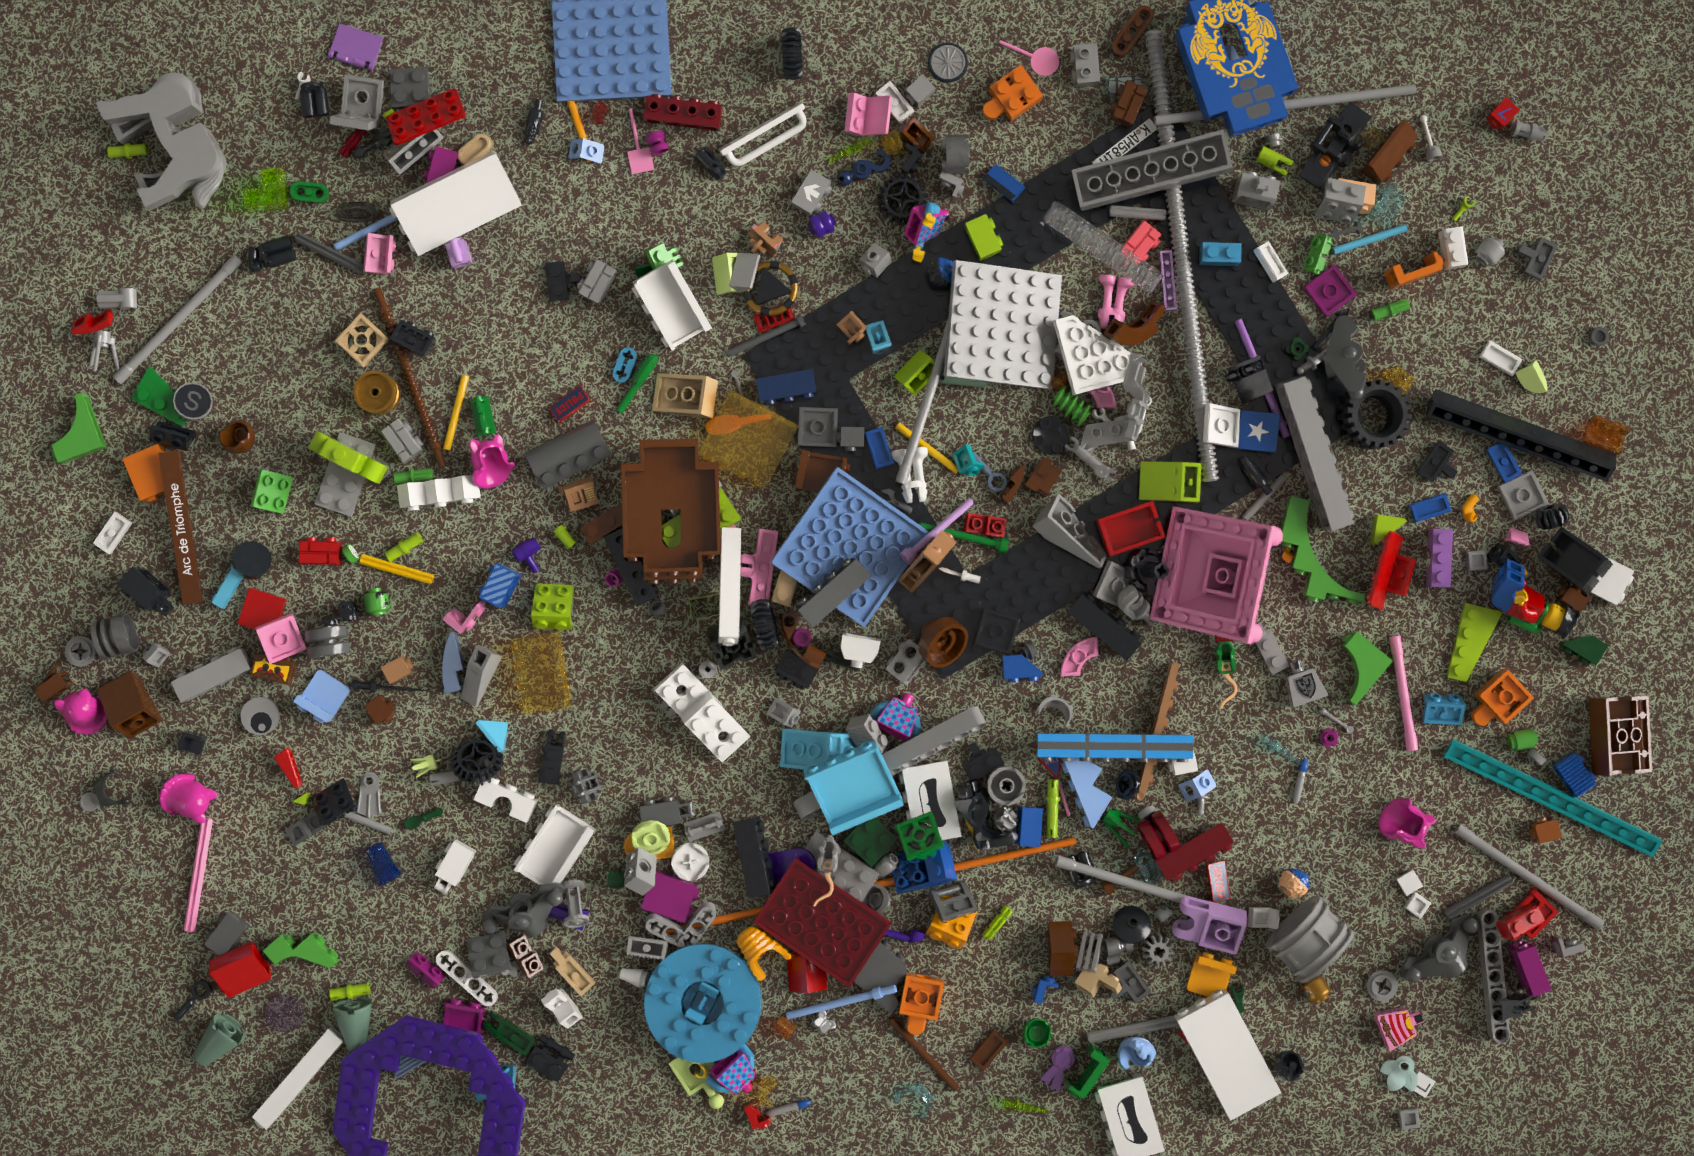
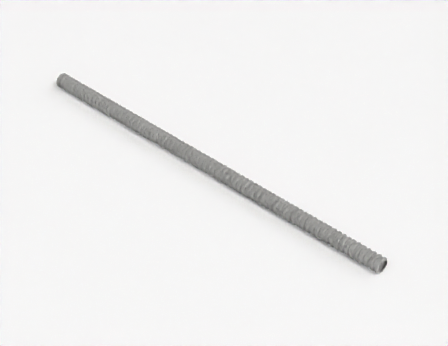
M1150 30L1144 35L1147 37L1145 42L1148 43L1146 49H1148L1147 55H1149L1148 61H1150L1148 66L1151 67L1149 69L1151 73L1150 78L1152 79L1151 84L1153 85L1151 89L1154 90L1152 96H1154L1153 102H1155L1154 108H1156L1154 113L1157 115L1171 114L1172 108L1169 107L1171 102H1169L1170 96H1168L1169 90H1167L1169 85L1166 84L1168 79L1166 78L1167 72H1165L1166 66H1164L1166 61L1163 60L1165 55L1163 54L1164 49L1161 42L1163 38L1160 36L1162 31ZM1172 124L1157 125V131L1159 132L1157 136L1160 138L1158 140V143L1161 144L1160 146L1174 143L1176 140L1173 137L1175 132L1172 131L1174 126ZM1179 185L1164 190L1167 191L1165 196L1167 197L1166 202L1169 209L1167 214L1170 215L1168 220H1170L1169 226H1171V229L1169 230L1172 232L1170 237L1173 238L1171 244H1173L1172 250H1174L1173 256H1175L1173 261L1176 262L1174 267L1177 269L1175 270L1177 274L1176 279L1178 280L1176 284L1179 285L1177 291L1180 293L1178 294V297H1180L1179 303H1181L1179 308L1182 309L1180 315L1183 316L1181 318V321H1183L1182 327H1184L1182 331L1185 333L1183 338L1186 339L1184 344L1187 351L1185 355L1188 357L1186 362L1189 363L1187 365V368H1189L1188 374H1190L1189 380H1191L1189 386H1192L1190 392L1193 394L1191 395V398H1193L1192 404H1194L1192 409L1195 410L1193 416L1196 417L1194 422H1196L1195 428H1197L1195 433L1198 434L1196 439L1199 441L1197 443L1199 446L1198 451L1200 452L1198 456L1201 457L1199 463H1202L1201 475H1203V478L1201 480L1210 482L1219 479V476L1216 474L1218 470H1216L1217 464H1215L1217 459L1214 458L1216 453L1213 451L1215 447L1213 444L1203 442L1205 404L1209 402V399H1207L1208 393H1206L1207 387H1205L1207 381H1204L1206 375L1203 373L1205 372V369H1203L1205 365L1202 363L1204 358L1201 357L1203 351H1201L1202 345H1200L1201 339H1199L1201 334L1198 333L1200 328L1197 326L1199 325L1197 321L1198 316L1196 315L1198 311L1195 309L1197 304L1194 303L1196 301V298H1194L1195 292H1193L1195 287L1192 286L1194 280L1191 279L1193 274H1191L1192 268H1190V265L1192 264L1189 262L1191 256H1188L1190 250H1188L1189 244H1187L1188 238H1186L1188 233L1185 232L1187 227L1184 225L1186 224L1184 220L1185 215L1183 214L1185 209L1182 208L1184 203L1182 202L1183 197H1181L1182 191H1180L1182 186Z

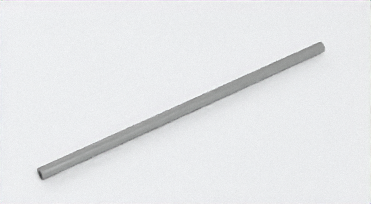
M1413 84L1283 101L1286 110L1411 95L1416 94V86ZM1200 110L1154 116L1155 126L1204 120Z

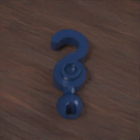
M876 149V155L884 158L885 162L883 165L877 166L867 160H858L854 163L852 171H842L839 173L838 182L842 186H847L851 184L852 179L855 177L859 180L867 179L871 174V170L875 173L885 172L890 166L889 154L883 149Z

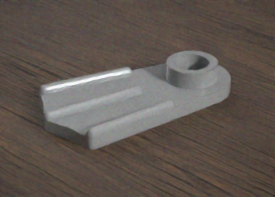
M367 772L361 778L357 813L368 818L381 813L379 778L373 772ZM368 777L373 779L372 784L366 782Z

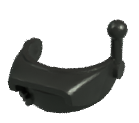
M117 769L111 770V772L93 784L101 806L130 803V798H124L123 801H114L107 797L104 791L106 779L110 775L117 774L119 772Z

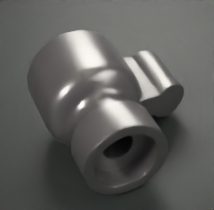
M1117 937L1103 939L1107 966L1119 964L1122 951L1126 953L1134 951L1133 944L1119 940Z

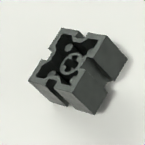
M743 616L739 617L738 644L732 646L718 643L719 624L706 628L720 670L734 666V662L742 660L743 663L757 658Z

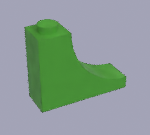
M79 393L74 395L76 400L74 423L61 440L51 445L53 448L51 451L52 456L58 463L65 464L107 448L87 394Z
M1353 631L1352 633L1348 632L1342 639L1344 643L1341 646L1349 654L1355 670L1354 686L1346 700L1352 705H1357L1392 663V660L1358 631Z

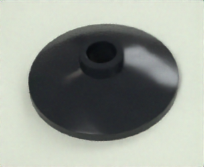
M1126 906L1115 914L1113 930L1120 940L1129 944H1137L1144 941L1150 934L1151 920L1143 909L1136 906ZM1134 920L1136 925H1131L1129 921Z

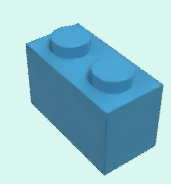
M1203 242L1199 246V265L1238 266L1241 263L1242 243Z

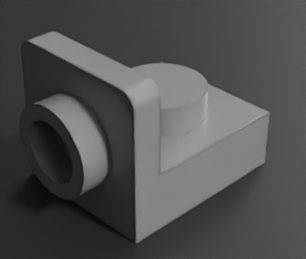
M942 170L939 181H941L942 186L948 189L955 188L951 199L955 200L956 196L960 197L964 190L963 180Z
M775 698L766 714L792 728L797 723L801 711L779 698Z
M1553 936L1554 942H1552V947L1555 953H1558L1560 956L1566 957L1586 951L1583 942L1571 939L1565 941L1564 945L1562 937Z

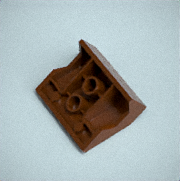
M1649 696L1589 698L1592 773L1599 776H1613L1614 774L1652 772Z

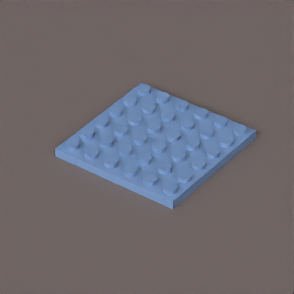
M552 0L557 102L646 98V96H651V94H659L662 97L672 96L667 0Z
M836 466L770 562L812 590L817 584L820 583L822 585L832 571L835 570L837 572L842 567L841 563L847 558L851 559L852 557L856 558L871 577L836 608L865 628L908 566L901 558L900 552L905 548H912L929 531Z

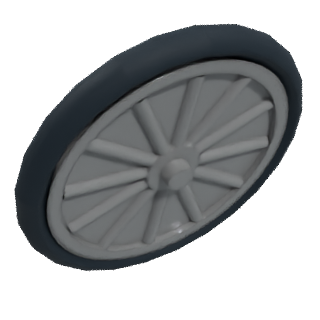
M948 42L942 43L931 51L928 58V67L931 74L937 80L947 83L955 82L966 73L968 57L959 45Z

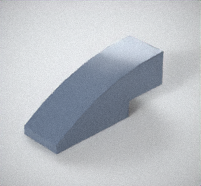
M456 632L449 633L443 654L442 677L445 694L463 689L458 671L466 668Z

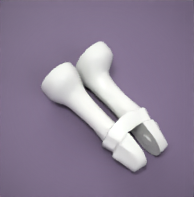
M917 447L912 462L915 481H911V476L909 475L907 484H902L901 486L903 490L902 495L906 503H912L911 488L914 487L918 489L919 502L926 500L927 483L924 481L922 467L923 460L928 455L926 447ZM906 449L892 451L893 460L899 464V467L903 462Z

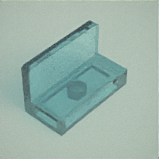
M1392 182L1386 186L1370 217V220L1388 229L1392 227L1407 198L1406 194L1396 190L1398 185Z

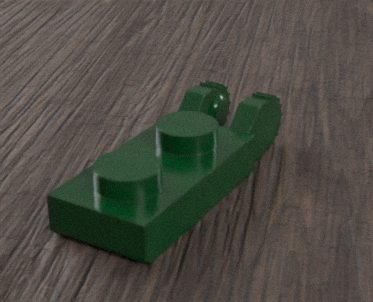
M490 1011L489 1015L500 1023L499 1027L496 1028L492 1023L485 1020L482 1025L494 1033L495 1037L526 1056L537 1039L507 1018H503L495 1011Z

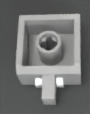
M1246 171L1236 180L1231 202L1269 210L1275 204L1280 181L1276 180L1273 176L1265 175L1260 177L1255 172Z

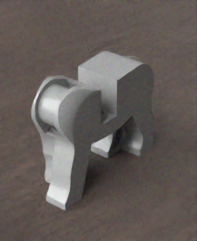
M172 72L162 75L143 94L125 96L115 101L100 100L96 102L104 121L111 125L118 142L124 145L151 127H154L160 142L173 158L167 168L160 173L138 174L135 176L140 187L137 189V192L147 209L153 210L178 198L183 191L192 186H195L191 193L197 206L201 209L206 207L210 198L221 184L227 162L211 130L202 123L195 124L183 131L177 126L203 113L201 93L195 83L183 74Z

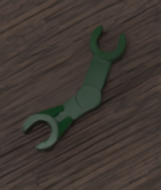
M1240 983L1241 990L1239 992L1234 990V984L1231 986L1235 1006L1239 1014L1244 1011L1242 999L1245 988L1242 983Z

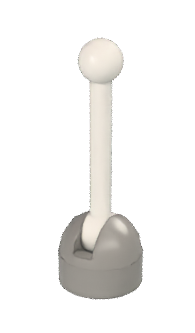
M1422 115L1419 120L1423 123L1429 143V148L1426 150L1427 161L1437 160L1443 155L1438 146H1433L1426 122L1427 116Z

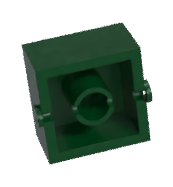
M875 817L852 827V830L842 841L865 863L873 867L898 839Z

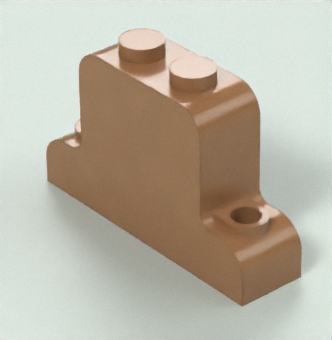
M941 530L897 581L913 593L957 543L953 536Z

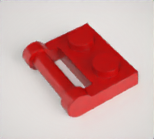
M1532 887L1528 891V895L1512 911L1509 910L1505 914L1507 916L1519 908L1529 905L1536 899L1538 901L1536 905L1539 907L1545 923L1526 933L1530 939H1533L1559 913Z

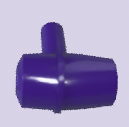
M535 537L519 543V545L512 549V554L518 562L526 560L533 573L540 570L532 557L541 549Z

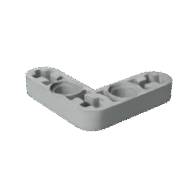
M711 902L702 903L685 927L656 913L649 914L646 917L645 926L650 933L679 948L695 945L715 919L716 907ZM711 910V913H710V912H707V913H706L705 919H704V918H703V917H704V911ZM694 923H701L702 927L694 929L692 925ZM672 928L676 932L673 935H668L665 931Z

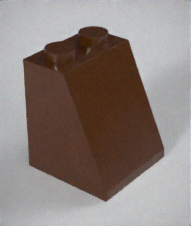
M132 671L121 674L120 677L105 683L97 689L111 728L129 739L163 721L140 677Z

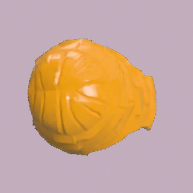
M755 926L747 927L737 937L736 944L741 949V953L744 954L749 969L757 977L758 981H762L766 977L758 963V960L766 951L773 949L786 960L792 958L791 953L787 951L786 947H783L771 935H767L761 928Z

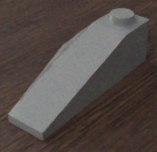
M1059 493L1056 494L1038 514L1032 527L1048 541L1100 569L1107 554L1095 537L1089 536L1084 528L1086 526L1083 521L1080 522L1075 516L1074 512L1076 510Z

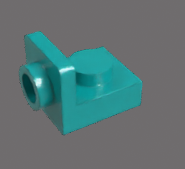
M965 444L952 454L959 474L974 476L984 467L982 462L976 461L971 445Z

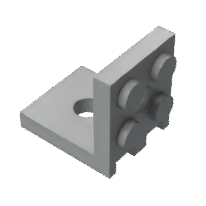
M345 74L341 113L330 116V124L363 130L379 127L384 80ZM360 91L367 94L365 102H361L358 99Z

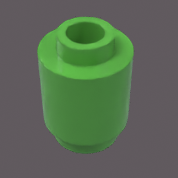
M1529 728L1513 731L1507 735L1509 748L1517 751L1535 747L1536 743H1538V736L1535 731L1533 732Z

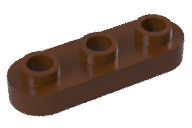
M1140 6L1136 9L1112 42L1111 50L1114 55L1123 57L1129 53L1153 20L1154 13L1150 7ZM1145 14L1147 19L1142 20L1140 15ZM1130 29L1135 30L1134 35L1129 34ZM1122 44L1124 49L1119 50L1117 45Z

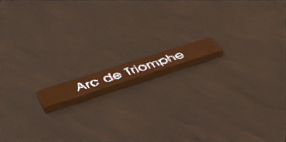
M180 451L160 452L158 454L183 605L202 603L203 595Z

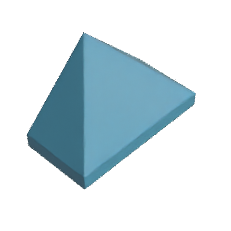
M883 320L865 325L873 354L892 346Z
M478 720L476 722L477 726L494 747L498 746L497 751L503 752L506 746L508 724L499 721Z

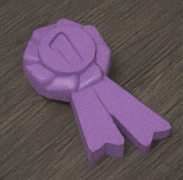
M1059 1046L1054 1049L1051 1055L1053 1065L1041 1076V1080L1045 1081L1046 1085L1053 1078L1051 1090L1056 1089L1058 1092L1061 1088L1063 1071L1070 1069L1075 1062V1054L1067 1046Z

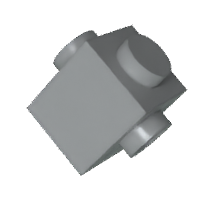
M875 242L860 258L862 270L867 275L872 274L876 278L892 262L889 252Z

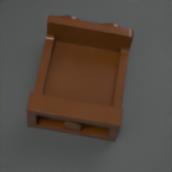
M802 450L795 489L818 493L836 466L849 474L850 463L847 462L846 457L842 458Z

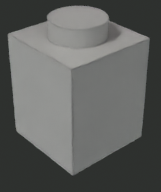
M922 74L906 88L905 98L911 105L915 104L919 107L935 93L936 88Z

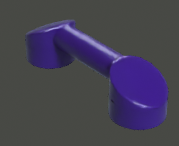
M888 929L884 936L914 943L924 940L926 933L911 929L909 935Z

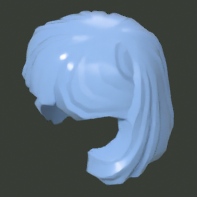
M1142 1037L1123 1040L1119 1045L1117 1053L1118 1064L1124 1070L1131 1067L1128 1064L1129 1060L1135 1066L1147 1067L1156 1056L1153 1045Z

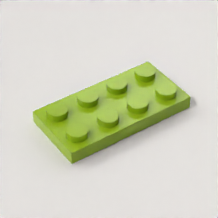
M720 487L721 534L722 527L730 528L742 519ZM681 513L662 525V539L668 548H675L681 542Z

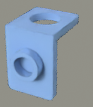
M584 138L571 140L569 159L583 158L595 163H602L604 145ZM578 144V150L574 154V148Z
M1205 770L1195 778L1180 783L1178 787L1188 802L1202 797L1215 788L1216 784L1209 771ZM1186 786L1192 788L1193 795L1187 793Z

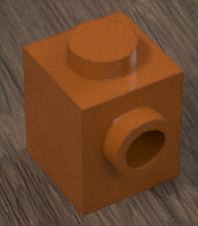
M1544 816L1534 819L1535 822L1530 823L1529 835L1536 843L1541 844L1562 838L1558 820L1555 818L1547 819Z

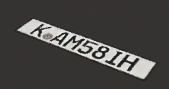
M1149 117L1091 163L1096 164L1125 156L1156 132L1158 127L1155 126L1153 120Z

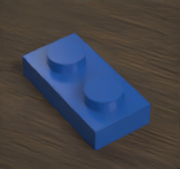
M1497 443L1486 449L1503 483L1522 474L1508 446Z

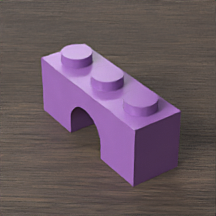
M1428 529L1427 549H1430L1431 558L1430 565L1426 569V587H1451L1453 529Z

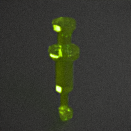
M866 136V139L859 143L855 140V144L842 150L841 154L835 157L832 156L830 162L834 163L840 157H847L858 150L862 152V147L872 144L870 138Z
M1004 1098L1002 1108H1014V1112L1021 1110L1032 1113L1034 1111L1042 1112V1114L1047 1113L1046 1108H1036L1032 1104L1021 1103L1019 1099H1016L1015 1102H1010Z

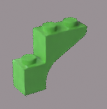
M315 932L309 935L297 947L295 946L294 938L284 933L263 950L275 965L285 958L292 956L300 957L328 968L333 967L339 962L336 951L332 948L329 949L324 944L326 942L325 939Z

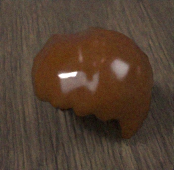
M236 420L219 431V441L224 450L232 454L247 453L253 448L255 433L248 422Z

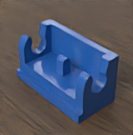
M1018 806V822L1016 826L1018 839L1015 840V844L1019 846L1040 847L1043 808Z

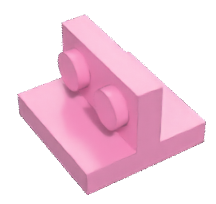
M292 613L255 628L258 640L270 664L306 650Z

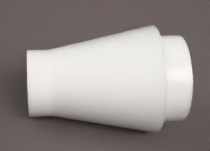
M622 968L619 979L638 988L646 987L649 980V972H646L645 969Z

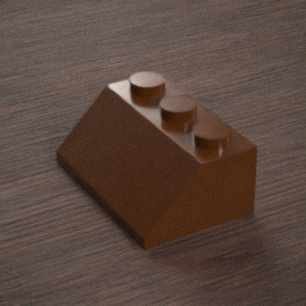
M1405 118L1392 130L1360 171L1377 185L1382 182L1386 183L1393 175L1391 170L1394 167L1398 168L1404 161L1402 156L1406 152L1410 153L1416 146L1414 141L1418 136Z

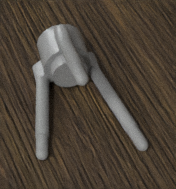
M95 332L89 366H93L94 372L97 371L100 348L106 349L108 345L111 346L116 371L120 369L115 348V338H111V332Z

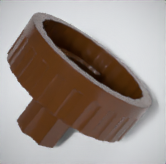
M942 617L934 622L928 621L921 628L922 636L920 637L918 650L919 654L931 666L936 668L948 666L956 661L965 650L968 642V632L957 620L951 617Z

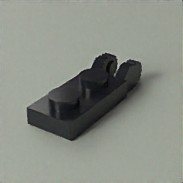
M549 729L547 744L544 747L539 782L559 784L566 732L561 731L559 734L557 746L552 745L554 730Z

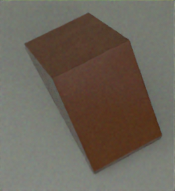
M913 116L909 118L900 131V138L910 145H916L923 154L935 139Z

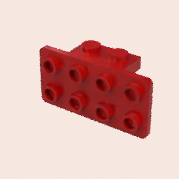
M453 88L386 116V121L394 144L399 145L460 120L466 116L457 89Z
M1388 531L1383 538L1384 547L1382 553L1378 556L1377 571L1372 576V588L1367 594L1368 605L1379 610H1383L1387 593L1406 597L1417 561L1416 559L1399 555L1403 537L1393 531Z

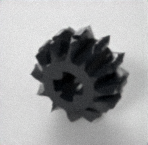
M1554 503L1538 509L1535 513V520L1539 528L1551 530L1567 524L1570 520V514L1566 505Z

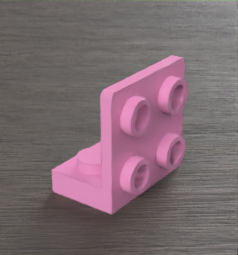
M849 93L844 131L857 136L888 134L892 96L865 97L857 93Z

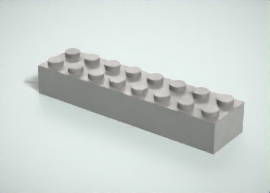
M1223 129L1071 171L1081 210L1084 211L1233 172V166Z
M1306 376L1275 384L1322 530L1334 531L1354 524V513L1351 507H1348V495L1341 486L1342 476L1336 470V458L1330 452V440L1328 435L1324 434L1322 428L1324 427V421L1318 415V403L1315 397H1312L1310 380L1306 379Z

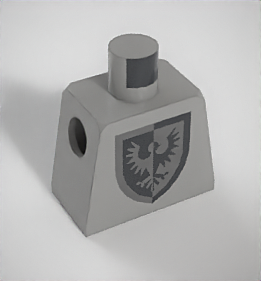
M1301 660L1290 663L1293 674L1285 676L1290 707L1295 708L1328 696L1314 668L1304 669Z

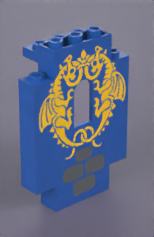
M1189 0L1185 7L1187 16L1183 21L1184 25L1179 27L1174 36L1204 122L1222 116L1231 138L1284 121L1289 115L1282 97L1294 94L1299 87L1269 2L1261 3L1259 1L1250 5L1248 0ZM1230 23L1237 28L1246 57L1233 61L1229 60L1220 35V28L1223 24Z

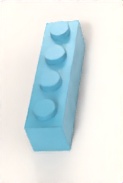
M233 564L230 567V572L225 575L224 582L219 585V591L212 598V603L221 609L226 608L243 578L235 571Z

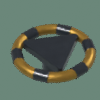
M776 261L763 262L758 264L755 275L756 277L762 271L756 302L753 300L750 289L744 291L743 294L746 303L756 313L765 316L779 315L788 310L794 303L798 293V282L794 272L787 265ZM772 268L783 271L788 276L791 290L766 269ZM790 294L780 307L769 309L758 306Z

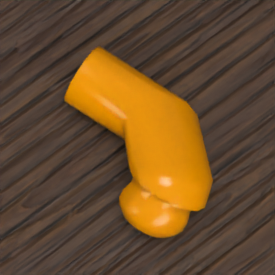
M1473 493L1470 494L1461 507L1464 520L1471 523L1477 520L1473 507L1479 500Z

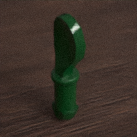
M437 807L427 813H422V816H412L405 821L404 825L407 829H416L422 821L427 822L429 819L441 816L443 809Z

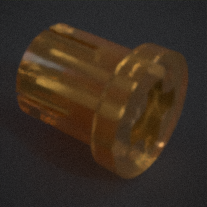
M782 1015L773 1028L784 1036L783 1039L787 1041L798 1028V1025H794Z

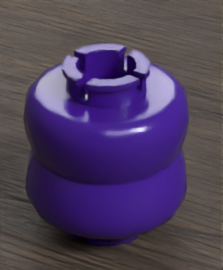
M823 210L817 215L809 217L810 223L807 226L812 235L816 234L818 238H822L824 235L834 232L833 225H836V221L832 213L828 215L827 211Z

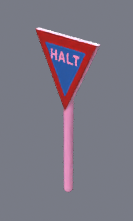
M1041 757L1037 758L1055 779H1059L1060 763H1062L1060 757H1052V761H1041ZM1059 782L1060 795L1066 814L1069 817L1071 814L1061 782Z

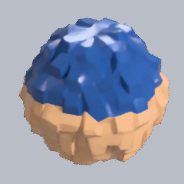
M1287 869L1281 874L1278 886L1288 897L1293 896L1296 899L1306 895L1309 888V876L1300 869Z

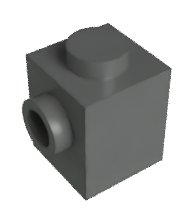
M841 427V431H837V443H841V448H845L844 451H856V448H864V427Z

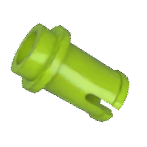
M560 525L553 531L554 537H558L568 550L577 541L566 530V526Z

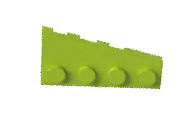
M1464 603L1447 678L1467 682L1503 612Z

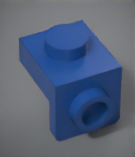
M1044 975V978H1038L1037 985H1033L1031 996L1035 1003L1042 1004L1047 986L1058 988L1059 984L1055 981V978Z

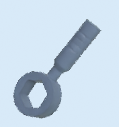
M973 452L976 461L984 464L981 471L989 476V488L995 492L1002 491L1007 485L1006 477L1002 473L992 474L983 460ZM1000 476L1003 480V485L1001 488H994L991 481L993 477Z

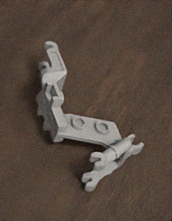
M1137 353L1130 356L1123 381V387L1135 398L1132 399V403H1129L1127 407V417L1130 419L1086 425L1081 444L1077 438L1072 437L1071 439L1075 441V446L1071 448L1069 445H1065L1067 450L1074 452L1087 466L1089 465L1094 469L1098 477L1109 482L1114 481L1113 478L1109 477V474H1115L1116 471L1103 464L1101 459L1096 458L1092 454L1094 449L1102 445L1129 441L1136 442L1141 424L1145 422L1143 420L1145 409L1148 410L1149 408L1147 403L1150 396L1142 386L1146 368L1141 366V363H1146L1147 360L1141 358V355Z

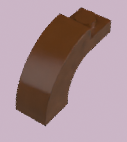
M1151 300L1135 321L1123 323L1114 318L1103 334L1124 345L1142 343L1151 338L1160 329L1155 324L1162 317L1166 308L1162 304Z

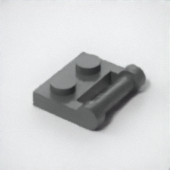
M964 880L956 885L937 891L933 889L928 892L941 923L976 913L978 910ZM953 893H962V895L953 897L944 901H941L940 897H944Z

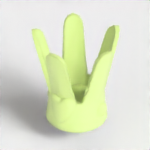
M434 755L410 759L413 763H419L412 767L413 770L421 769L417 773L416 778L430 770L438 769L436 762L441 761V759L435 760Z

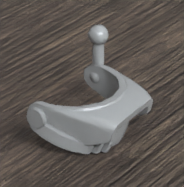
M1053 694L1041 702L1036 712L1039 714L1041 709L1047 706L1058 708L1065 716L1064 728L1059 733H1066L1070 726L1073 705H1069L1064 699L1058 698V696L1055 697Z

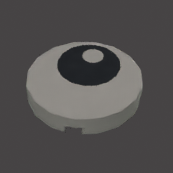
M257 697L247 701L242 707L240 714L244 728L255 735H265L272 732L280 720V713L276 703L265 697Z

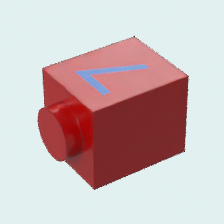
M1505 97L1487 115L1486 119L1492 128L1500 131L1520 109Z

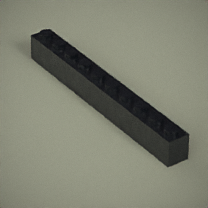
M1435 389L1427 403L1426 417L1607 482L1616 469L1615 453Z

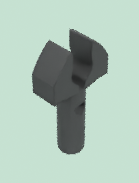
M891 489L881 491L891 499V501L888 500L886 502L907 514L912 512V507L895 499V491Z

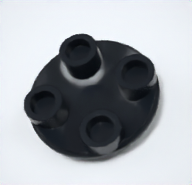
M1047 416L1040 419L1032 431L1034 445L1038 450L1046 454L1061 452L1070 440L1069 426L1064 420L1056 416Z

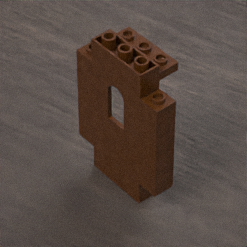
M698 439L640 440V463L621 464L624 557H628V561H639V557H643L644 580H648V584H659V580H667V583H679V579H687V583L698 582V579H702V555H705V559H717V555H721L718 461L699 462ZM680 509L681 542L675 548H668L662 542L661 510Z

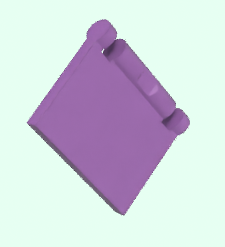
M339 23L328 58L333 59L334 53L337 52V61L363 69L366 62H369L368 70L373 71L383 37Z

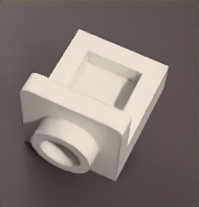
M1249 907L1248 927L1278 929L1280 920L1279 910L1269 907Z

